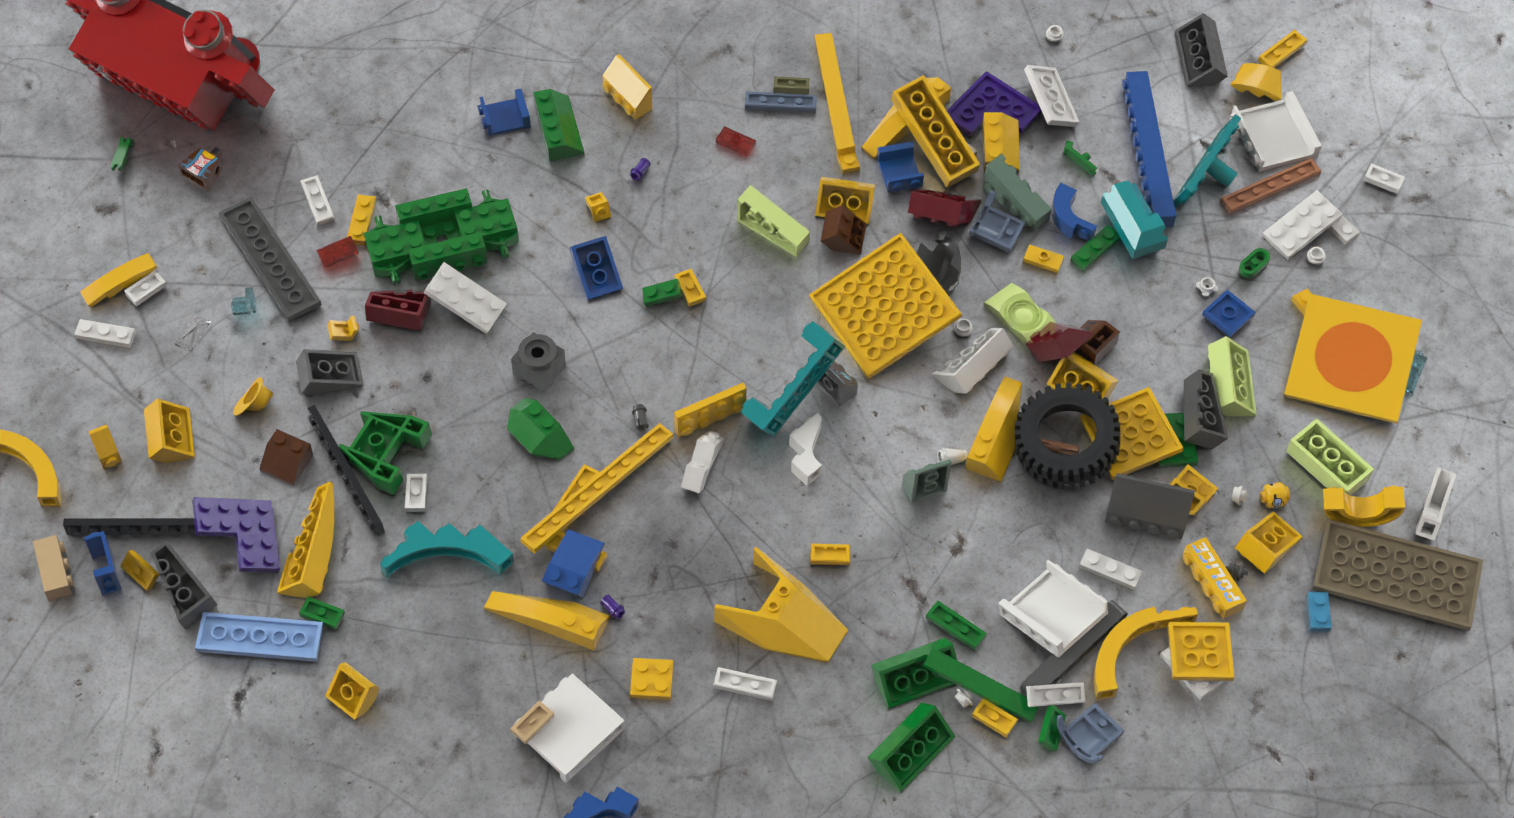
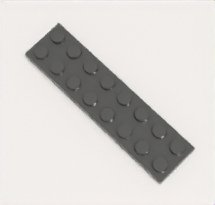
M252 197L219 212V217L288 322L322 305L321 300Z

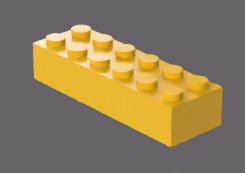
M924 75L893 91L891 101L946 188L978 172L980 167L978 159Z

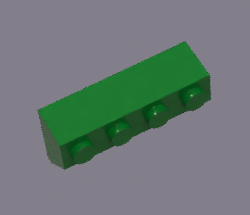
M553 89L533 92L534 106L549 161L584 155L569 96Z
M942 638L871 665L875 682L888 708L954 684L922 667L932 647L957 660L954 645L950 641Z
M921 702L867 758L878 774L898 791L902 792L956 736L936 706Z

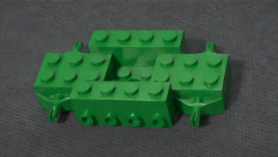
M465 188L395 205L398 225L383 224L382 216L378 215L379 221L377 216H375L376 227L364 233L375 277L390 276L393 285H399L401 283L399 274L410 268L412 269L415 281L434 277L444 262L457 271L487 264L486 251L499 250L503 259H505V255L508 258L510 256L507 250L508 247L519 242L518 229L508 198L503 200L493 199L490 196L489 190H486V193L483 190L484 201L472 207L468 189ZM440 238L447 239L445 241L438 242Z

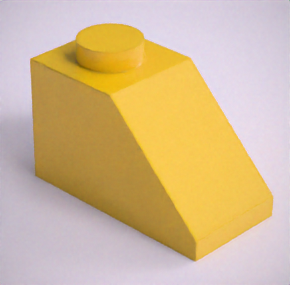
M107 424L88 431L103 469L114 467L122 462Z

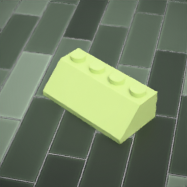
M1227 336L1209 344L1210 373H1213L1222 414L1227 417L1256 416L1248 350Z

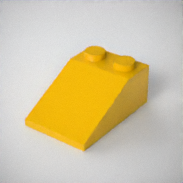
M1273 511L1246 531L1235 546V549L1265 574L1303 536Z

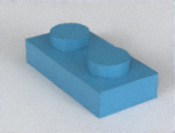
M1308 592L1307 602L1310 631H1330L1332 626L1328 592Z

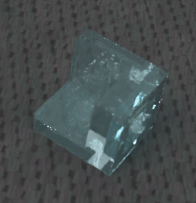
M253 287L245 288V297L232 299L231 308L233 315L256 313Z

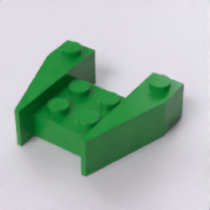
M361 411L360 415L364 426L350 447L339 444V448L347 462L379 490L394 495L403 482L400 468L389 464L403 442L423 450L432 436L430 424L409 415Z

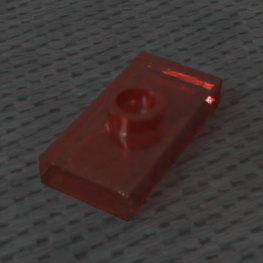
M724 126L716 138V143L748 156L756 145V140Z

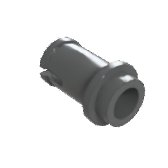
M643 404L634 405L632 410L638 430H644L649 427L646 418L647 408Z

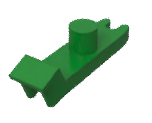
M130 137L127 139L120 138L111 163L112 171L116 167L121 171L124 164L127 163L126 157L130 147H133L134 139H130Z
M1066 140L1063 154L1071 158L1089 174H1096L1095 170H1097V167L1089 161L1091 158L1089 153L1085 152L1081 155L1073 148V142Z

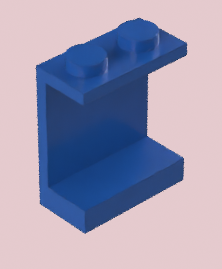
M522 89L515 90V99L485 105L483 97H479L480 105H477L479 115H483L484 119H481L483 129H487L488 136L531 127L530 115Z
M913 141L878 147L877 161L888 193L910 188L916 189L923 186L924 174L918 171L913 156Z
M104 531L94 532L89 536H85L84 539L92 559L104 555L107 557L109 566L93 570L102 596L122 590L113 554Z

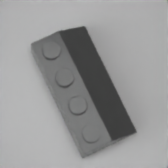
M1202 13L1175 30L1187 86H1211L1228 77L1216 22Z

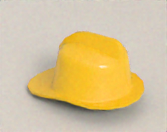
M261 377L253 382L249 390L237 402L233 415H240L246 409L260 411L267 406L273 396V392L263 385Z

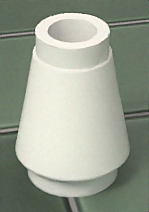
M943 448L938 450V463L949 459L952 462L951 465L966 462L967 452L966 450Z

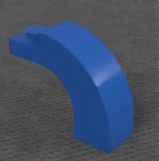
M1060 182L1054 194L1051 210L1056 227L1070 239L1076 234L1082 239L1091 240L1095 236L1097 226L1077 217L1072 212L1071 206L1075 201L1077 190Z

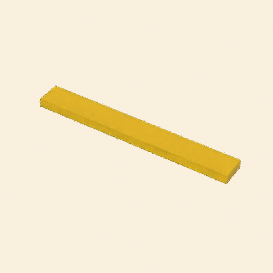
M832 33L814 34L837 151L838 146L852 144L854 140Z

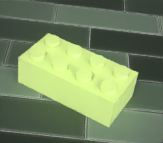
M1317 418L1290 440L1286 450L1290 456L1327 489L1330 487L1343 488L1344 492L1348 495H1353L1366 484L1374 471V468Z

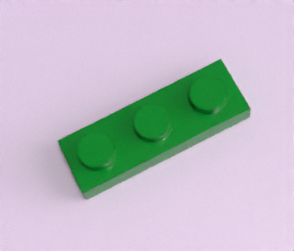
M1107 225L1073 254L1070 261L1085 271L1121 238L1114 229Z
M938 600L926 614V619L974 651L987 636L985 631Z

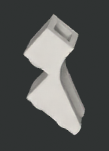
M818 413L813 417L807 418L800 428H795L790 433L789 446L798 453L792 459L791 472L806 486L816 480L822 471V465L813 455L822 422V417Z
M709 431V433L706 432L697 439L692 461L686 465L681 484L682 488L697 493L704 489L710 468L724 442V437H721L719 433Z
M1437 467L1424 501L1423 511L1416 526L1415 534L1435 541L1456 473Z

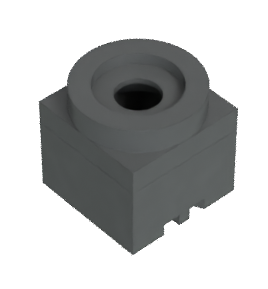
M533 332L522 340L518 351L511 358L513 375L521 380H526L529 385L533 384L536 389L544 393L566 366L565 350L557 346L550 337Z

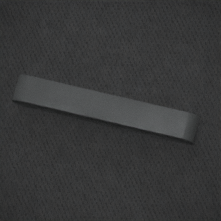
M1114 600L1108 602V614L1059 658L1052 654L1023 681L1019 689L1027 695L1026 686L1058 683L1102 642L1110 631L1127 617L1128 613Z

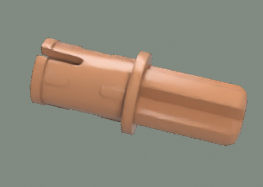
M1042 438V444L1054 453L1063 455L1079 453V446L1062 443V440L1057 442Z

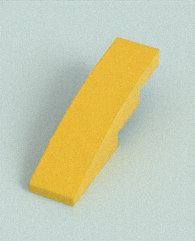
M146 253L111 270L84 288L80 293L87 305L92 308L106 296L111 299L122 289L129 288L158 267L151 255Z

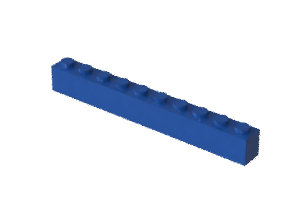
M1148 71L1126 72V77L1122 80V88L1126 90L1125 103L1129 106L1127 113L1128 118H1131V133H1134L1133 146L1137 148L1136 161L1140 163L1139 176H1142L1143 179L1141 187L1142 191H1145L1146 194L1144 199L1150 210L1159 214L1165 227H1174L1176 212Z

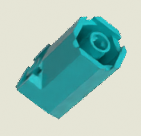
M1126 180L1111 186L1112 191L1109 193L1106 191L1102 194L1101 204L1132 259L1166 248L1168 238L1167 235L1163 236V231L1166 230L1165 224L1158 213L1150 210L1135 183L1131 184L1130 181Z

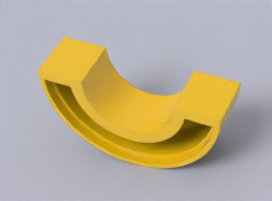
M1395 485L1383 487L1380 493L1369 497L1348 495L1344 492L1343 488L1330 487L1323 489L1324 512L1330 520L1356 527H1374L1392 522L1400 517L1405 510L1404 487Z

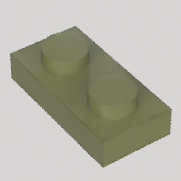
M774 76L773 93L809 95L810 78Z

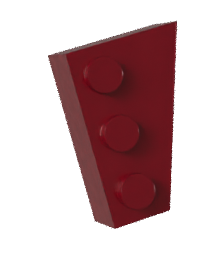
M406 290V293H394V291L370 292L365 303L366 321L421 331L431 306V297L423 292H412V290Z

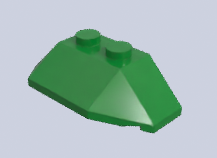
M524 398L510 408L507 430L531 455L560 460L574 450V446L560 423L537 400Z

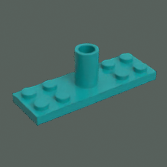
M1235 114L1218 132L1174 198V207L1177 208L1181 203L1185 204L1190 196L1192 197L1196 193L1198 184H1201L1207 176L1204 174L1205 172L1225 187H1228L1238 173L1218 159L1216 155L1219 154L1223 147H1226L1231 140L1230 136L1238 130L1239 125L1237 124L1241 119L1238 115Z

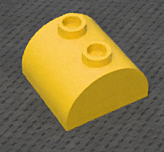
M344 662L339 664L325 697L356 720L364 715L377 698L379 688L348 663Z

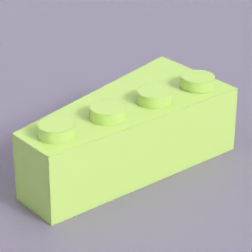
M750 185L737 199L738 222L796 257L809 243L810 231Z

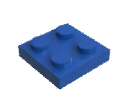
M1226 290L1203 311L1202 316L1231 338L1255 316L1256 312L1229 290Z

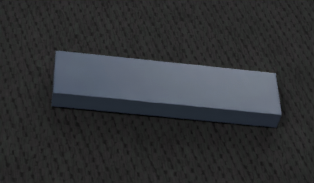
M746 91L745 109L816 113L817 95Z

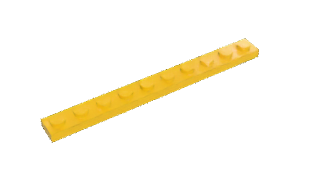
M661 423L656 425L520 538V542L535 554L673 439V433Z

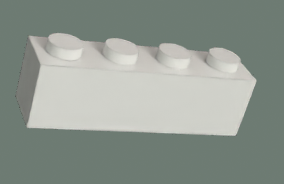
M1003 328L989 329L973 342V347L962 350L959 353L961 356L954 361L949 360L944 364L945 369L941 372L935 371L932 376L954 393L966 394L970 392L973 386L978 381H981L985 374L993 369L1001 358L1007 356L1009 350L1013 347Z

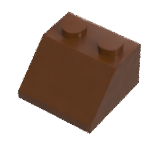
M276 429L266 445L259 470L294 486L313 457L311 444Z

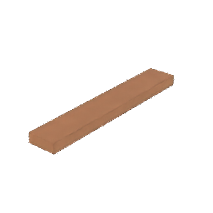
M1310 158L1228 194L1220 199V203L1229 215L1320 175L1321 169Z

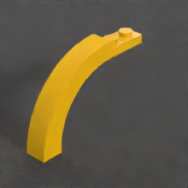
M0 429V453L19 458L35 472L38 480L37 498L40 505L61 507L60 483L48 456L28 438Z
M1155 607L1135 612L1119 622L1107 635L1098 653L1093 674L1095 699L1101 700L1116 696L1118 687L1115 678V662L1121 650L1131 640L1148 631L1168 628L1169 622H1195L1198 616L1196 607H1182L1179 610H1164L1160 613H1157Z

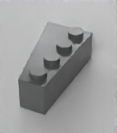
M1199 369L1184 380V441L1214 449L1227 440L1228 435L1213 373Z
M167 540L150 552L172 607L175 610L177 619L184 629L200 619L202 612H209L217 606L209 592Z

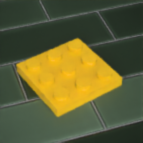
M1168 623L1172 680H1234L1229 623Z

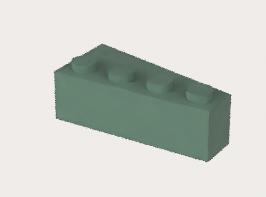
M1000 154L986 165L983 187L987 193L995 191L997 201L1007 207L1014 216L1026 222L1025 226L1035 231L1050 220L1052 209L1037 192L1032 193L1029 183L1025 179L1021 180L1015 172L1017 170L1013 165L1009 167L1004 161L1006 158L1003 154Z

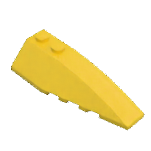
M939 77L926 78L944 106L950 101L951 87ZM895 105L892 106L862 146V150L873 159L877 158L878 147L894 145L910 132Z
M1004 376L967 456L965 469L1002 482L1015 451L1014 430L1020 407L1022 382Z
M331 482L325 483L316 489L308 508L311 512L303 519L301 524L303 527L300 536H296L293 542L296 545L293 554L289 553L277 590V593L280 595L307 599L308 596L313 597L320 594L323 589V581L328 571L327 567L334 531L333 483Z
M497 591L491 592L484 606V609L593 651L610 619V615L571 601Z

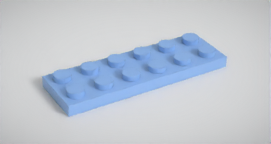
M202 612L195 650L196 652L317 662L324 625L323 622Z

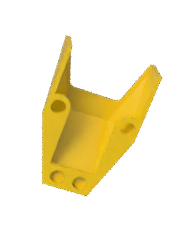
M755 546L753 564L780 579L759 611L754 612L716 604L714 607V622L765 650L828 663L848 633V629L803 583Z

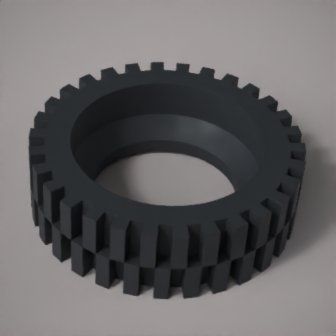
M1061 383L1055 384L1054 390H1051L1050 386L1045 387L1044 394L1040 390L1035 392L1036 399L1030 396L1027 399L1028 405L1024 403L1021 406V412L1017 414L1014 430L1016 451L1020 463L1023 462L1025 471L1029 470L1032 478L1038 475V482L1042 484L1046 479L1049 487L1053 488L1054 483H1058V489H1064V484H1069V489H1075L1076 483H1079L1080 488L1085 487V481L1087 480L1090 485L1095 483V476L1099 479L1103 478L1104 470L1106 472L1111 470V464H1115L1117 460L1116 455L1118 456L1120 452V422L1113 404L1109 405V400L1106 397L1102 399L1099 391L1093 394L1092 388L1087 386L1086 390H1082V384L1078 383L1076 388H1072L1071 383H1066V388H1061ZM1063 411H1075L1085 414L1095 422L1097 429L1095 439L1087 449L1074 455L1054 453L1042 444L1038 435L1039 425L1043 419Z

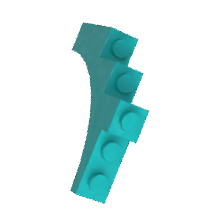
M417 521L406 528L404 532L405 542H401L394 552L386 555L382 559L380 567L382 574L389 577L398 569L418 560L438 556H455L477 561L501 575L514 563V557L508 548L480 524L476 528L469 530L465 537L450 523L440 527L434 535Z

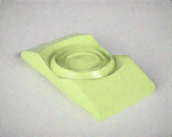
M1010 283L984 302V306L1025 345L1030 340L1032 334L1042 330L1049 322H1055L1047 311L1039 308L1025 290L1013 283Z

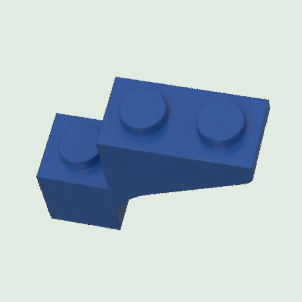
M616 787L614 792L611 791L607 795L605 802L584 791L581 797L578 796L573 803L574 808L570 814L566 813L564 818H632L639 807V798Z

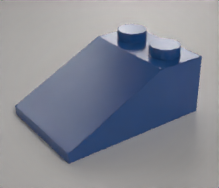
M606 236L570 247L569 250L587 300L623 289Z
M568 529L548 564L542 582L550 587L583 599L605 543Z

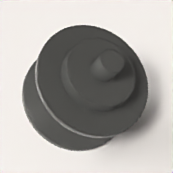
M1233 560L1232 563H1229V566H1225L1231 577H1237V581L1243 578V575H1248L1243 562L1240 565H1236L1235 560Z

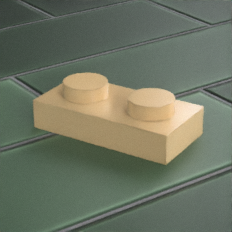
M538 701L510 728L511 733L524 744H527L554 717V712L541 701Z

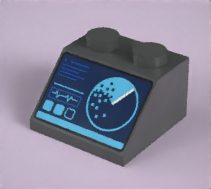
M835 361L817 382L839 407L857 395L858 383L856 379L852 376L850 377L845 372L844 367Z

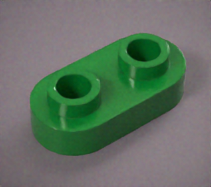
M1263 248L1255 249L1241 261L1239 273L1245 278L1254 277L1268 265L1270 253Z

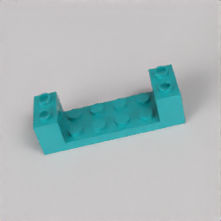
M814 321L804 327L801 337L818 350L808 357L807 364L800 368L795 375V379L785 386L784 393L780 398H776L773 401L772 408L770 409L754 397L748 399L743 404L741 413L760 429L774 437L846 347Z

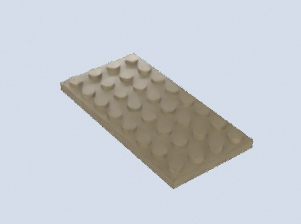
M1327 519L1312 589L1470 631L1483 560Z

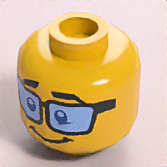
M1282 482L1265 484L1260 492V501L1265 503L1266 507L1270 509L1284 507L1287 501H1290L1289 488Z

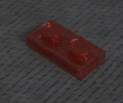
M351 236L316 250L324 268L359 254Z

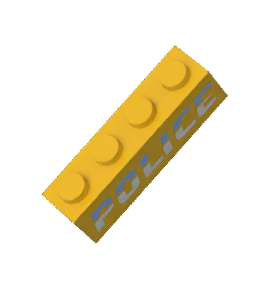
M1204 537L1186 545L1182 555L1183 560L1192 569L1196 581L1201 583L1204 594L1213 602L1215 611L1220 613L1224 619L1244 610L1247 602L1246 598L1208 539Z

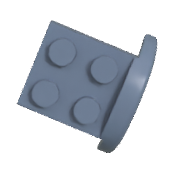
M991 191L968 233L972 237L1010 253L1026 222L991 207L996 195L995 191Z
M1096 703L1090 706L1067 727L1064 724L1063 716L1059 715L1057 717V728L1063 742L1076 756L1087 763H1097L1102 760L1104 756L1099 754L1122 736L1125 731Z

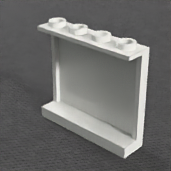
M1293 91L1287 92L1284 100L1241 111L1238 110L1237 106L1233 107L1230 119L1235 114L1241 118L1237 124L1239 125L1237 133L1242 138L1245 150L1249 152L1252 163L1259 172L1319 156L1322 145Z
M1047 560V570L1010 602L1002 599L998 604L1000 615L1059 658L1108 614L1107 601L1103 596L1097 595L1088 585H1083L1075 576L1063 571L1058 564Z
M572 673L568 678H563L554 691L551 690L545 695L542 703L554 712V717L528 744L560 773V778L567 783L625 729V720Z

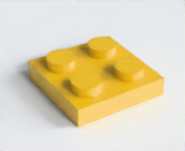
M633 658L630 698L671 700L673 660Z

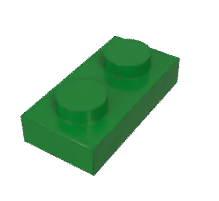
M678 278L642 288L646 307L682 298Z
M309 596L299 612L300 617L310 621L323 622L324 626L334 630L338 628L345 614L343 609Z
M1054 705L1047 706L1038 740L1050 752L1057 751L1060 741L1057 717L1062 715L1064 722L1066 714Z

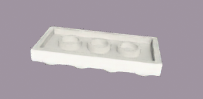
M1027 65L1024 71L1047 124L1076 127L1080 122L1057 69Z
M1316 190L1262 233V237L1283 257L1289 260L1342 218V213Z
M445 262L423 292L485 334L488 333L507 304Z

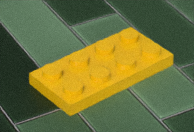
M740 383L675 411L674 432L676 436H687L694 430L707 427L710 423L724 420L731 414L740 413L743 409V404L746 402L747 388L745 384Z

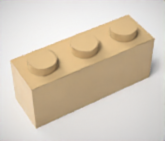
M57 535L33 541L41 580L48 601L72 595L71 587L74 586L71 574H67L70 566L68 559L63 557V553L66 552L64 542H59Z

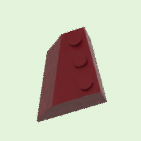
M928 189L911 191L908 213L914 214L913 217L924 219V217H928L932 222L941 223V221H945L949 226L958 227V224L972 221L982 199L965 200V196L951 195L950 197L948 193Z
M1049 322L1042 330L1030 336L1026 346L1037 362L1068 358L1093 334L1091 331L1076 326Z

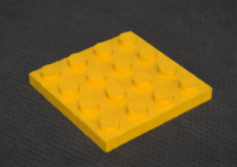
M1150 387L1109 403V405L1113 404L1120 422V452L1118 456L1116 455L1117 460L1115 464H1111V470L1108 472L1112 481L1115 480L1117 473L1127 475L1183 452V446ZM1082 414L1079 416L1080 421L1093 442L1097 431L1095 422L1089 416Z

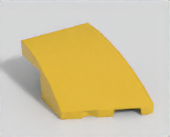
M1244 63L1240 66L1239 72L1236 73L1235 80L1231 82V86L1241 93L1248 90L1257 97L1266 95L1275 102L1282 99L1281 71L1271 66Z
M1188 464L1177 478L1175 477L1169 484L1195 490L1189 515L1193 516L1218 491V487Z

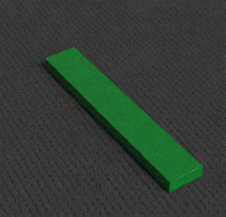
M933 647L929 650L922 666L1028 723L1033 721L1039 707H1028L1027 697Z

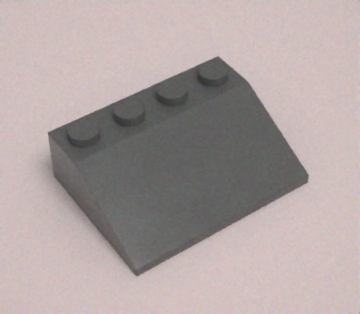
M1117 473L1105 522L1115 526H1126L1133 530L1140 529L1152 534H1162L1170 538L1182 539L1195 490Z

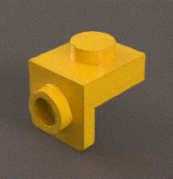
M350 316L348 321L329 320L327 324L330 340L352 341L359 331V324L356 323L355 316Z

